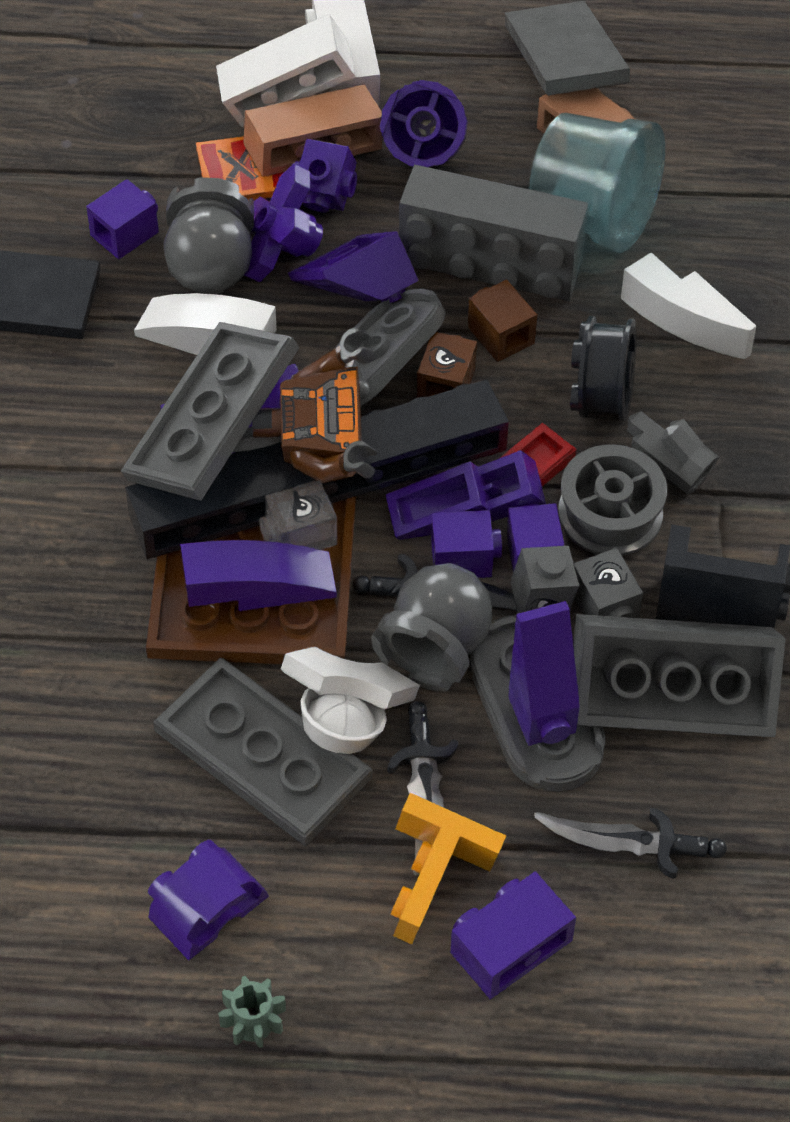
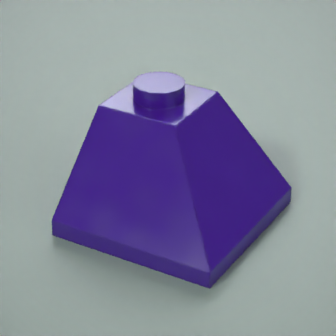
M397 231L359 235L288 273L293 282L362 301L381 300L383 302L389 300L390 303L401 299L400 294L406 291L405 288L419 281Z

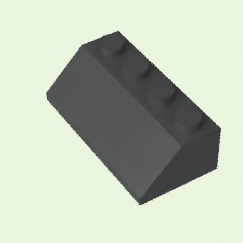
M576 614L573 647L580 704L577 725L775 737L786 638L772 627Z

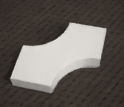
M317 647L286 653L281 666V670L285 674L320 695H351L382 709L414 701L420 687L419 684L382 662L361 663L331 655Z

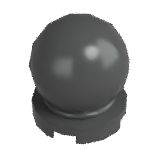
M200 177L194 179V186L184 188L179 191L178 187H175L171 191L166 205V221L169 229L163 243L164 255L169 273L183 287L200 294L221 293L237 284L247 272L252 259L250 232L254 227L255 206L252 198L248 200L239 193V185L220 178Z
M448 563L425 566L404 582L394 605V611L385 614L371 636L373 650L385 665H388L392 659L400 667L410 672L407 678L419 684L420 687L433 691H448L454 682H460L469 667L468 655L472 654L483 642L489 632L492 621L490 593L473 572L458 565Z

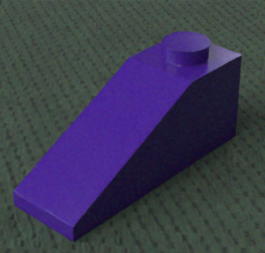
M566 601L516 614L508 698L528 746L542 742L547 744L558 743L569 735L576 733L580 704L570 609Z

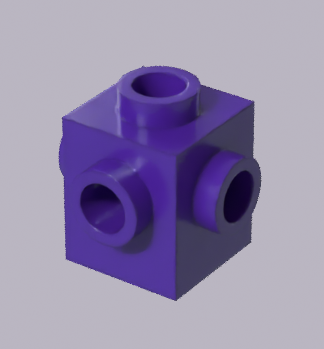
M307 139L301 161L295 162V164L310 171V189L303 201V205L310 210L327 213L329 209L343 211L347 197L351 198L356 189L357 173L355 168L357 162L348 146Z

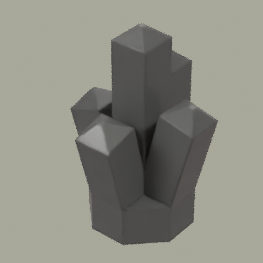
M642 411L628 418L627 431L634 436L632 438V448L643 452L653 459L662 470L664 476L687 495L693 493L715 467L719 456L703 444L684 419L672 421L669 427L663 429Z

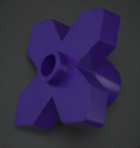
M293 163L280 176L270 201L261 196L254 201V227L250 232L255 235L251 242L252 259L244 276L261 282L274 269L281 250L295 257L300 255L309 257L318 248L323 236V227L316 222L314 216L300 210L310 189L309 170Z

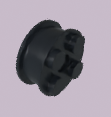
M590 315L587 322H581L579 340H574L571 358L572 368L579 369L578 382L573 383L570 398L571 411H579L581 418H587L589 412L593 411L616 413L620 421L627 420L632 400L636 366L637 328L635 319H628L626 325L597 323L596 316Z

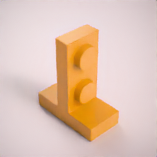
M410 793L395 829L423 841L411 867V870L420 873L413 890L403 885L390 915L399 918L393 936L413 944L451 856L454 855L490 872L506 835Z

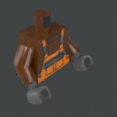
M355 328L349 329L343 334L340 346L293 374L291 379L280 383L281 408H260L252 421L254 438L281 437L284 461L293 464L295 469L321 483L351 477L355 473L363 478H371L375 473V469L364 462L367 457L376 456L377 451L362 441L358 367H352L354 360L364 364L370 363L374 358V351L367 347L359 348L363 341L370 338V334Z

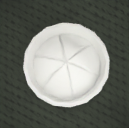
M308 688L304 691L300 700L304 731L317 745L335 753L351 754L364 750L383 731L387 722L385 709L351 695H320Z

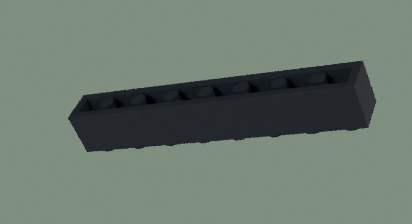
M488 380L459 385L450 391L429 397H419L409 403L382 411H372L361 417L362 441L377 451L376 456L372 455L364 460V462L375 469V473L371 478H363L355 473L351 477L321 483L295 469L293 464L285 462L282 442L271 446L249 451H238L231 454L201 501L141 484L127 486L125 489L129 517L145 557L148 560L181 550L180 544L206 542L292 516L294 505L293 492L295 490L301 497L306 495L313 497L322 507L506 451L509 421ZM314 495L318 496L321 499L322 504L320 503V500L316 498ZM305 497L313 503V509L318 508L317 504L312 499Z

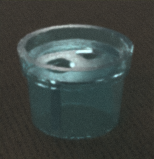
M561 113L551 122L541 139L533 162L529 190L588 202L586 234L590 235L592 241L618 253L625 252L635 244L642 234L657 200L665 164V137L663 130L658 123L651 121L627 119L623 122L572 113Z

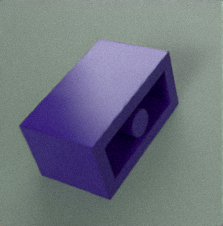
M536 871L522 881L519 879L509 881L497 892L495 900L480 910L472 908L466 911L453 925L450 953L490 1000L573 941L576 916Z

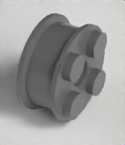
M615 444L600 445L579 453L568 463L561 480L558 515L564 532L576 545L595 556L615 548L618 549L621 556L642 550L656 538L662 526L663 507L667 497L665 476L653 459L643 452L628 446Z

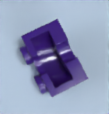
M206 840L192 851L189 860L174 873L166 871L159 875L150 885L148 894L154 900L150 905L148 918L189 961L217 939L218 933L228 921L235 917L242 919L267 899L269 895L265 888L225 848L218 847L212 840Z

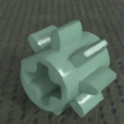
M242 976L241 985L233 992L225 989L222 991L223 1004L229 1009H224L218 1013L220 1027L234 1026L233 1041L235 1045L246 1040L256 1042L257 1046L261 1048L264 1044V1038L271 1031L277 1034L283 1032L282 1019L278 1014L286 1011L285 996H271L272 987L270 979L267 978L261 984L249 981L246 976ZM255 1008L257 1015H249L247 1009Z

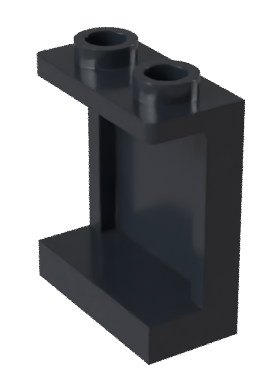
M671 524L655 619L772 628L775 627L776 620H786L790 598V563H788L790 545H779L775 565L687 552L691 527Z

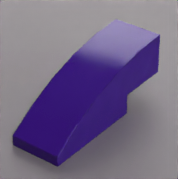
M521 450L479 467L470 461L386 494L394 534L399 540L431 535L432 513L490 510L492 522L508 517V508L521 507L529 503L546 504L536 461Z
M251 540L206 541L180 544L189 607L237 600L239 611L337 597L330 555L327 551L301 545Z

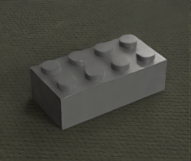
M414 164L399 203V237L412 266L415 268L428 269L459 278H468L495 285L507 279L517 290L539 294L547 298L570 301L583 263L589 203Z

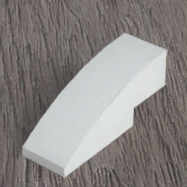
M649 253L624 269L621 299L640 315L665 331L717 353L746 359L751 355L756 325L697 272L694 271L680 279L653 253Z
M200 293L171 294L152 298L134 333L137 337L198 355L219 321L275 333L277 330L276 308L265 303L225 295Z

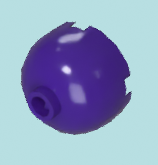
M425 80L411 82L412 84L405 85L400 90L398 89L391 94L382 109L380 129L385 145L396 159L410 167H414V164L429 168L444 165L457 155L466 139L468 121L464 106L452 90L438 82ZM431 121L427 126L423 125L424 122ZM435 126L436 128L434 132L431 134L430 129H432ZM420 129L426 131V136L421 134Z

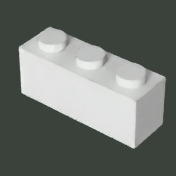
M312 0V9L305 10L306 24L330 14L348 40L355 77L320 92V94L365 84L377 105H380V71L364 0Z
M330 14L216 66L222 103L241 127H244L246 110L313 96L355 77L348 40Z

